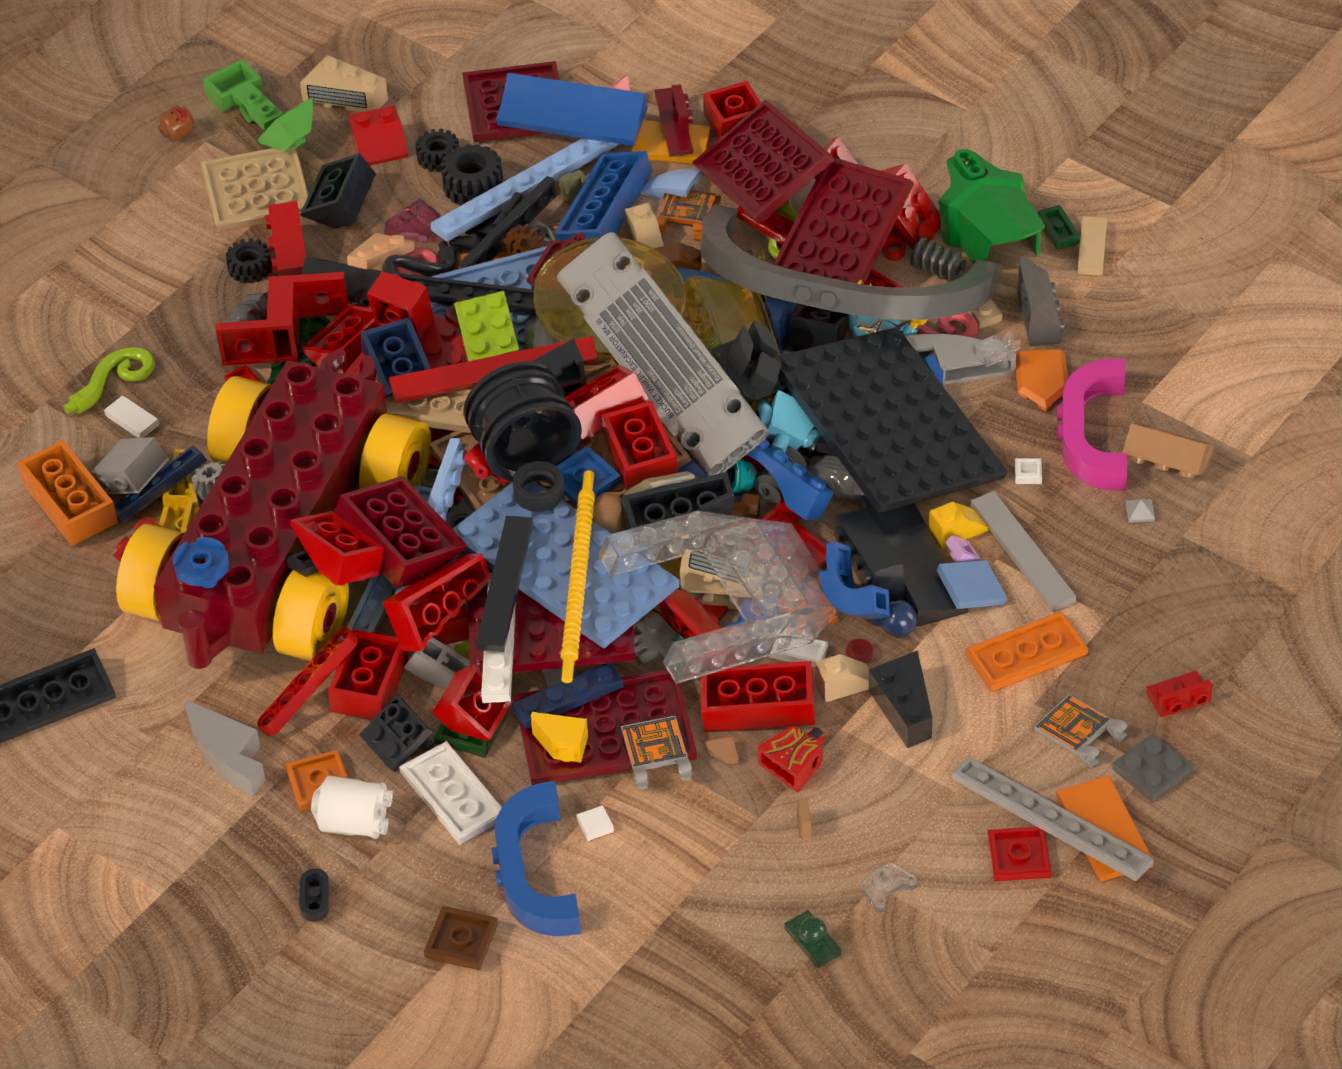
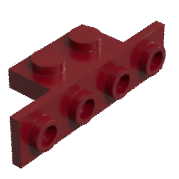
M681 84L672 85L671 88L655 89L654 94L669 157L693 154L689 135V124H693V115L691 109L687 110L689 108L688 94H683Z

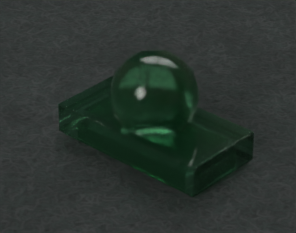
M809 910L784 923V929L816 968L841 955V948L827 933L824 921L814 917Z

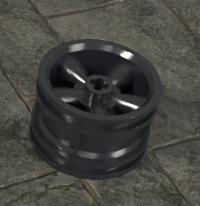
M532 361L514 362L491 371L474 385L464 403L463 415L465 422L473 437L479 442L481 452L489 468L495 475L505 480L513 481L515 472L530 462L542 461L557 466L574 453L581 439L582 426L571 404L564 398L563 389L553 371L541 363Z

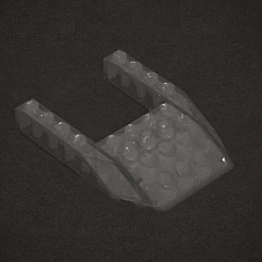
M695 511L607 535L598 554L610 576L702 551L744 618L745 622L673 642L663 663L676 684L811 644L840 612L826 598L819 578V572L822 570L791 523Z

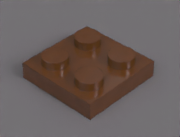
M442 905L424 949V957L480 970L497 929L498 919Z

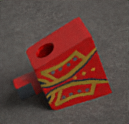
M790 726L758 746V764L794 791L799 792L822 764L823 753L821 743L825 741V735L817 727H814L806 734L798 727Z

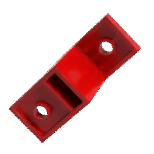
M839 137L833 138L825 146L824 149L832 157L857 164ZM906 163L881 170L911 179L914 183L895 225L913 250L923 237L927 238L928 244L941 228L939 210ZM916 213L919 216V223L915 219Z
M344 272L268 277L267 320L216 323V336L222 366L287 362V360L298 361L299 318L337 316L349 306ZM324 293L327 296L319 297L317 294ZM246 341V342H249L250 344L243 345V344H241L240 342Z

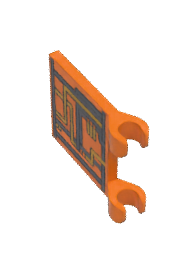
M690 190L687 198L666 194L659 215L656 217L660 233L662 235L665 234L667 222L693 225V239L700 240L704 216L714 205L717 193Z

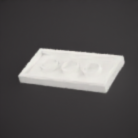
M447 741L399 767L402 776L459 845L495 826L498 813L502 808L501 805Z

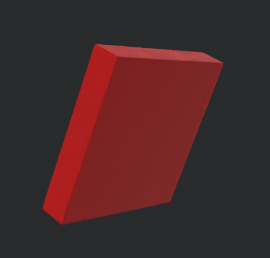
M1037 826L988 830L987 836L994 882L1051 878L1050 858L1046 832Z

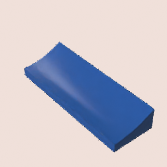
M508 73L496 121L499 126L635 146L648 106L645 94L641 92Z
M647 151L602 153L555 231L556 240L563 241L574 237V234L583 232L590 247L607 233L613 232L617 234L625 220V209L631 208L653 172Z

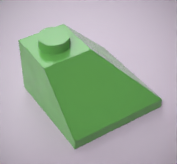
M311 98L277 118L258 138V141L263 145L283 152L292 147L297 150L307 142L305 138L311 132L313 101Z

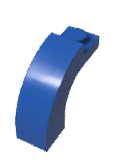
M837 542L826 544L827 570L819 572L822 590L828 601L838 610L864 619L874 620L890 617L889 590L874 585L858 588L853 579L851 547Z

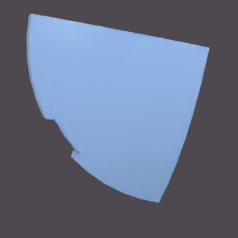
M680 168L659 174L645 184L641 195L664 200L666 194L687 198L691 188H696L702 173L697 168Z

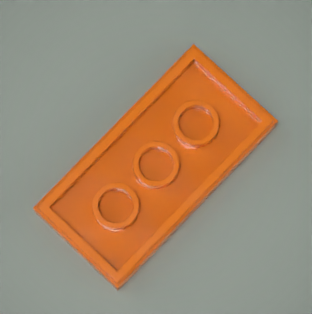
M1062 611L965 648V655L991 692L1088 654V647Z
M1109 775L1056 791V797L1062 808L1151 856ZM1086 854L1099 882L1124 876Z

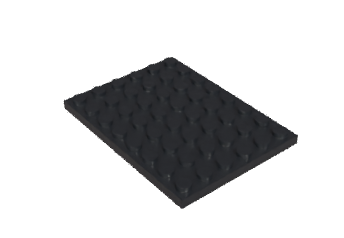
M898 327L774 357L781 364L778 377L878 513L1005 479L1008 472Z

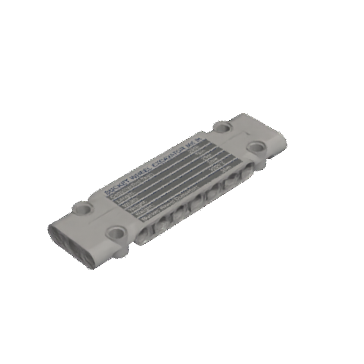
M610 232L602 236L559 272L557 276L559 283L584 314V319L618 364L636 374L648 397L647 402H653L660 419L673 436L682 443V446L690 453L707 476L724 473L766 439L769 433L768 429L742 397L741 391L654 279L641 267L615 233ZM741 406L740 410L734 413V410ZM700 439L699 443L693 446L694 442Z

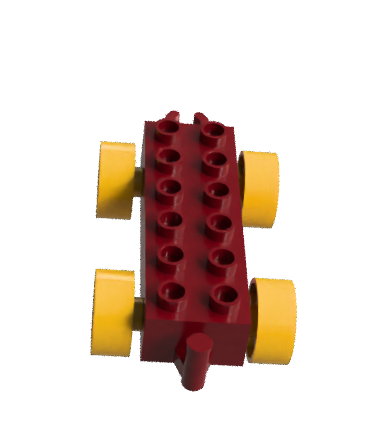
M337 349L329 353L322 360L320 368L313 367L307 363L287 360L273 385L238 376L228 379L214 402L207 434V446L211 459L216 462L224 460L226 464L186 532L182 533L151 524H144L130 538L118 570L116 585L118 605L125 613L159 621L163 629L182 633L188 664L192 668H206L211 664L212 659L228 646L262 655L272 635L274 646L278 653L311 661L338 630L343 628L348 608V583L343 586L335 585L320 572L304 577L286 566L287 557L306 550L291 527V520L329 511L335 512L340 495L354 491L358 482L361 489L403 476L413 488L416 485L421 486V477L428 469L431 453L429 445L431 443V433L427 423L387 413L384 384L375 382L376 370L372 356L362 357L359 366L360 372L357 376L338 373L340 369L347 367L345 350ZM209 537L220 541L228 553L229 569L227 573L212 588L192 586L179 581L176 578L173 556L181 544L188 542L189 545L197 542L196 538ZM202 559L201 562L196 563L203 564L206 562V559Z

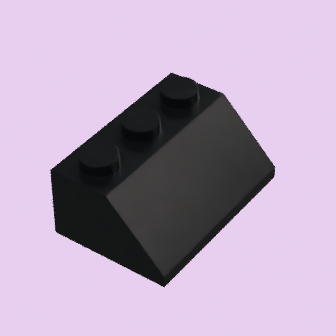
M360 153L322 165L301 210V216L333 228L352 225L358 218L357 216L365 202L376 173Z
M304 259L302 275L344 272L348 297H353L354 303L369 305L367 293L375 269H363L324 259Z

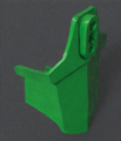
M960 149L955 152L954 157L948 158L947 168L951 186L938 200L942 241L948 246L961 247L973 264L977 259L987 261L992 245L1024 238L1028 239L1035 255H1040L1041 230L1045 228V225L1026 197L1022 174L1001 170L969 149Z

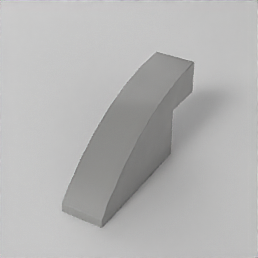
M950 334L905 336L923 361L924 357L934 355L943 370V385L1015 374V352L997 344L977 338Z
M188 700L185 703L188 722L194 741L202 756L225 780L238 789L254 796L266 781L263 764L252 759L260 748L258 731Z

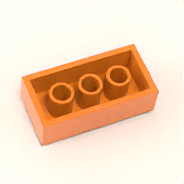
M64 440L17 462L22 484L71 546L118 523L114 502Z

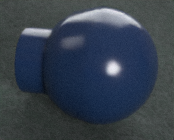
M896 600L889 602L890 617L872 620L874 626L882 627L887 634L901 638L909 635L915 629L917 613L910 603Z

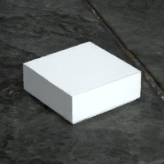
M1015 458V484H1042L1041 458Z
M603 805L577 814V821L587 841L614 832L613 824Z

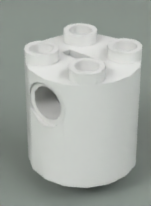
M329 775L314 792L311 811L321 832L350 836L365 835L377 839L380 835H386L389 820L385 816L387 807H390L392 804L393 791L387 790L385 783H368L360 779Z

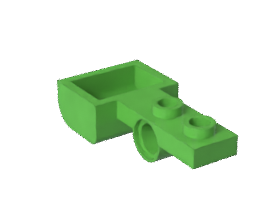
M243 60L202 79L207 97L219 110L224 112L238 105L244 119L248 123L255 121L264 131L277 118L284 115L262 93L261 77Z

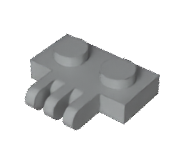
M658 613L635 624V632L638 634V636L634 637L635 655L639 657L643 664L659 657L667 665L688 653V645Z

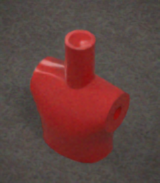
M479 443L464 456L463 460L478 478L485 479L492 475L503 486L509 482V480L502 479L491 471L481 452Z

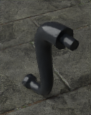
M441 241L438 244L440 250L437 253L439 263L395 254L388 256L383 266L384 271L389 274L399 275L394 269L397 266L423 276L432 277L458 270L459 260L456 249L449 246L447 241Z

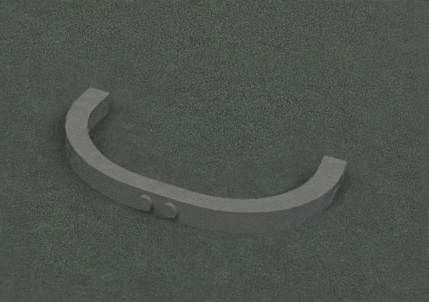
M714 204L704 216L702 223L700 253L705 262L722 277L739 286L766 296L835 312L897 320L949 317L982 306L994 295L999 285L1002 264L979 259L976 260L972 268L964 276L954 281L934 286L895 288L837 280L783 268L760 260L740 249L730 239L736 230L738 209Z

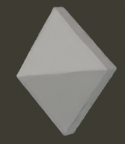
M1152 499L1125 501L1128 523L1155 522Z

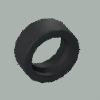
M535 461L523 465L515 472L512 481L515 501L521 508L528 511L543 512L556 507L562 501L565 492L561 471L555 465L548 462ZM536 480H545L554 485L551 489L542 493H531L523 489L526 484Z

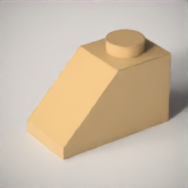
M649 203L625 209L626 231L636 250L646 251L664 246L657 218Z
M842 654L816 661L815 684L824 702L868 690L869 668L867 664Z

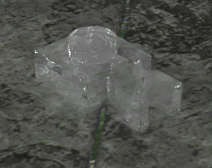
M1013 331L1006 333L1001 339L993 335L973 344V353L988 367L1008 358V351L1012 352L1020 349L1021 340L1013 341Z

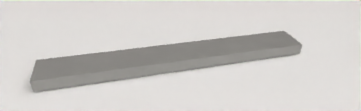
M968 757L952 772V780L1134 881H1137L1153 865V857L971 757Z

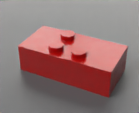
M811 661L702 668L701 713L704 731L718 732L815 725L814 677Z

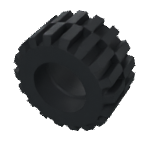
M467 144L464 147H456L454 151H449L447 153L448 156H444L442 159L443 191L445 196L451 199V202L459 203L460 206L503 183L501 158L495 150H490V147H481L480 144H475V146Z

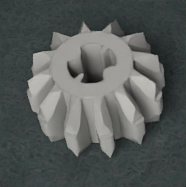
M212 460L210 464H204L202 468L195 470L196 474L191 477L194 492L200 499L205 500L226 464L224 460H219L218 462Z

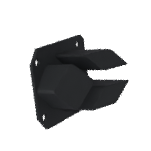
M753 321L749 330H747L744 324L735 340L712 348V355L745 397L758 400L774 394L778 390L782 391L785 389V385L780 384V382H783L778 377L781 364L774 359L778 348L770 330L758 322Z

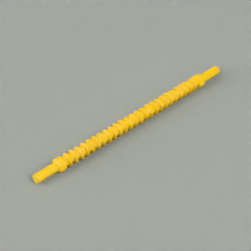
M590 470L584 472L582 490L578 494L579 502L577 503V519L572 549L565 630L563 632L564 637L561 650V658L563 660L561 680L564 683H570L573 680L574 662L578 659L580 625L582 624L590 531L592 530V514L595 501V493L593 492L594 472Z

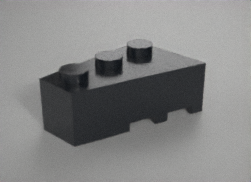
M574 338L532 361L541 363L553 371L563 389L564 397L586 385L584 361Z
M918 650L869 669V692L905 746L909 748L932 739L933 717Z

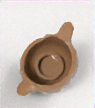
M627 488L621 492L600 494L594 501L592 520L625 543L626 541L620 533L622 523L621 497Z

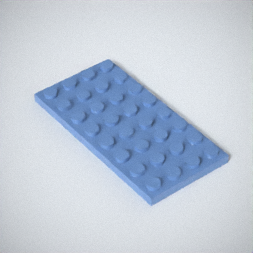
M535 481L523 487L524 490L531 493L548 491ZM511 483L455 526L453 530L467 544L464 551L468 554L482 553L488 568L493 571L506 516L533 517L534 524L519 590L565 621L577 510L562 500L556 507L547 511H528L521 508L515 501L513 484ZM592 520L580 632L604 649L679 588V579Z

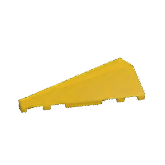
M175 449L172 460L183 453L184 449ZM190 474L163 494L164 507L159 522L161 527L185 533L198 512V500L193 490L194 487Z

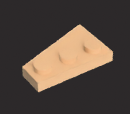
M375 233L347 255L348 265L370 269L384 263L388 256L395 254L404 255L414 251V241L404 239V236L401 235L388 236Z

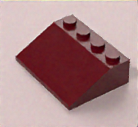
M403 476L342 494L335 509V513L385 547L380 572L396 589L415 583L461 553L467 547V544Z

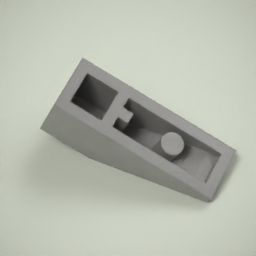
M431 637L427 642L428 645L422 651H412L404 668L425 682L447 688L456 672L470 666L469 660Z

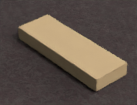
M1083 216L1077 274L1103 275L1107 218Z

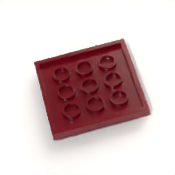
M556 61L462 72L473 143L546 134L545 132L499 126L496 118L501 106L508 73L560 80Z

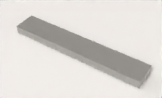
M994 491L971 500V508L977 511L989 527L988 530L1052 612L1076 602L1074 592Z

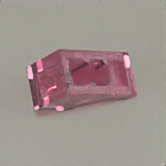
M420 198L385 222L384 235L404 236V239H415L423 243L430 237L433 238L437 235L431 231V222L440 218L441 214Z

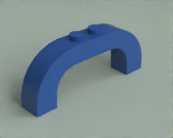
M555 781L529 786L517 792L506 801L496 819V847L491 848L493 864H499L500 870H495L497 887H503L506 905L512 916L520 924L534 932L549 936H569L581 934L576 894L545 896L535 892L526 881L520 848V840L528 829L540 823L561 820Z

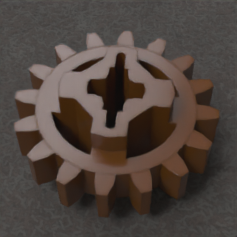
M519 224L506 233L507 236L502 240L506 245L502 248V251L507 252V256L548 246L550 242H545V233L538 234L537 227L531 230L529 224H526L524 227Z

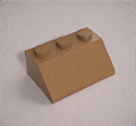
M1131 423L1123 453L1130 455L1129 461L1144 464V461L1147 460L1154 462V468L1169 471L1171 467L1179 470L1178 475L1194 479L1195 475H1203L1215 445L1145 424Z

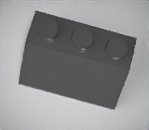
M1019 257L1017 295L1029 346L1060 344V333H1064L1063 318L1058 317L1060 315L1059 300H1054V297H1056L1055 283L1050 282L1047 271L1027 258Z

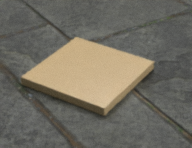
M293 147L286 152L270 148L200 162L217 232L265 223L264 215H269L268 205L297 201L299 215L301 216V210L309 194L297 150Z

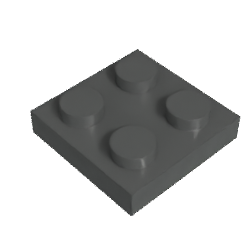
M1151 734L1115 760L1112 770L1150 802H1154L1191 775L1193 766L1155 734Z

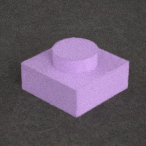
M952 535L945 542L951 550V557L956 562L981 560L969 541Z

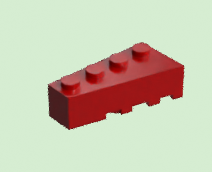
M482 553L462 554L383 601L402 651H422L428 645L427 642L430 638L437 636L443 629L442 626L460 612L459 608L466 601H470L491 580L492 577Z

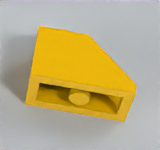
M950 502L929 511V531L942 550L948 547L945 542L952 535L967 540L987 532L989 528L976 510L955 502Z
M532 712V734L553 759L565 762H582L588 739L587 719Z

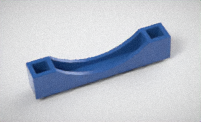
M763 440L747 454L759 461L771 473L789 509L805 520L821 519L834 493L826 487V483L823 480L807 474L805 467L789 461L787 454L771 448L767 440Z

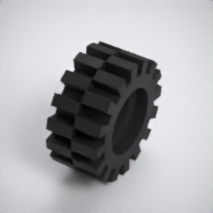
M431 129V133L426 131L423 133L424 136L420 135L418 140H416L417 160L423 169L428 167L430 172H433V169H436V172H441L442 159L444 156H448L447 153L449 151H454L456 147H459V140L449 130L444 133L443 129H439V132Z
M249 238L248 242L241 239L240 244L234 242L233 247L229 246L228 252H226L228 272L235 281L240 279L241 283H245L246 280H249V283H254L253 279H257L259 282L262 280L261 276L266 278L268 272L270 273L272 270L270 249L265 242L261 244L259 239L253 242V238ZM254 259V261L252 262H243L245 260Z

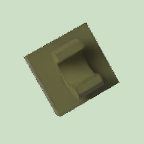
M577 170L560 176L558 180L563 200L567 203L575 200L586 181L584 172Z

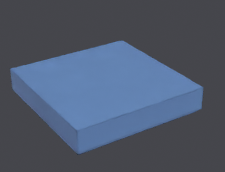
M987 560L939 564L937 572L957 609L1005 605L1008 599Z

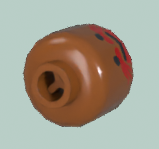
M174 106L160 115L158 129L164 138L169 137L172 141H178L193 131L195 120L186 107Z

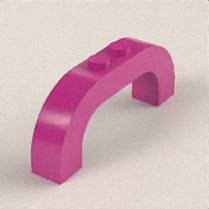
M1102 359L1078 368L1065 383L1062 405H1057V421H1062V424H1057V440H1062V455L1066 466L1081 481L1107 490L1126 491L1127 453L1102 452L1089 445L1084 436V406L1089 400L1097 396L1124 395L1125 359Z

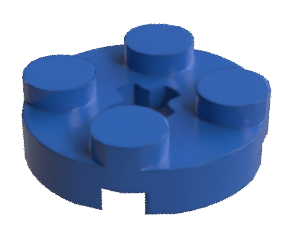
M209 537L196 538L197 542L189 545L188 542L181 544L173 556L176 578L179 581L192 586L212 588L227 573L229 569L228 553L220 541ZM202 559H206V562L203 564L196 563L201 562Z

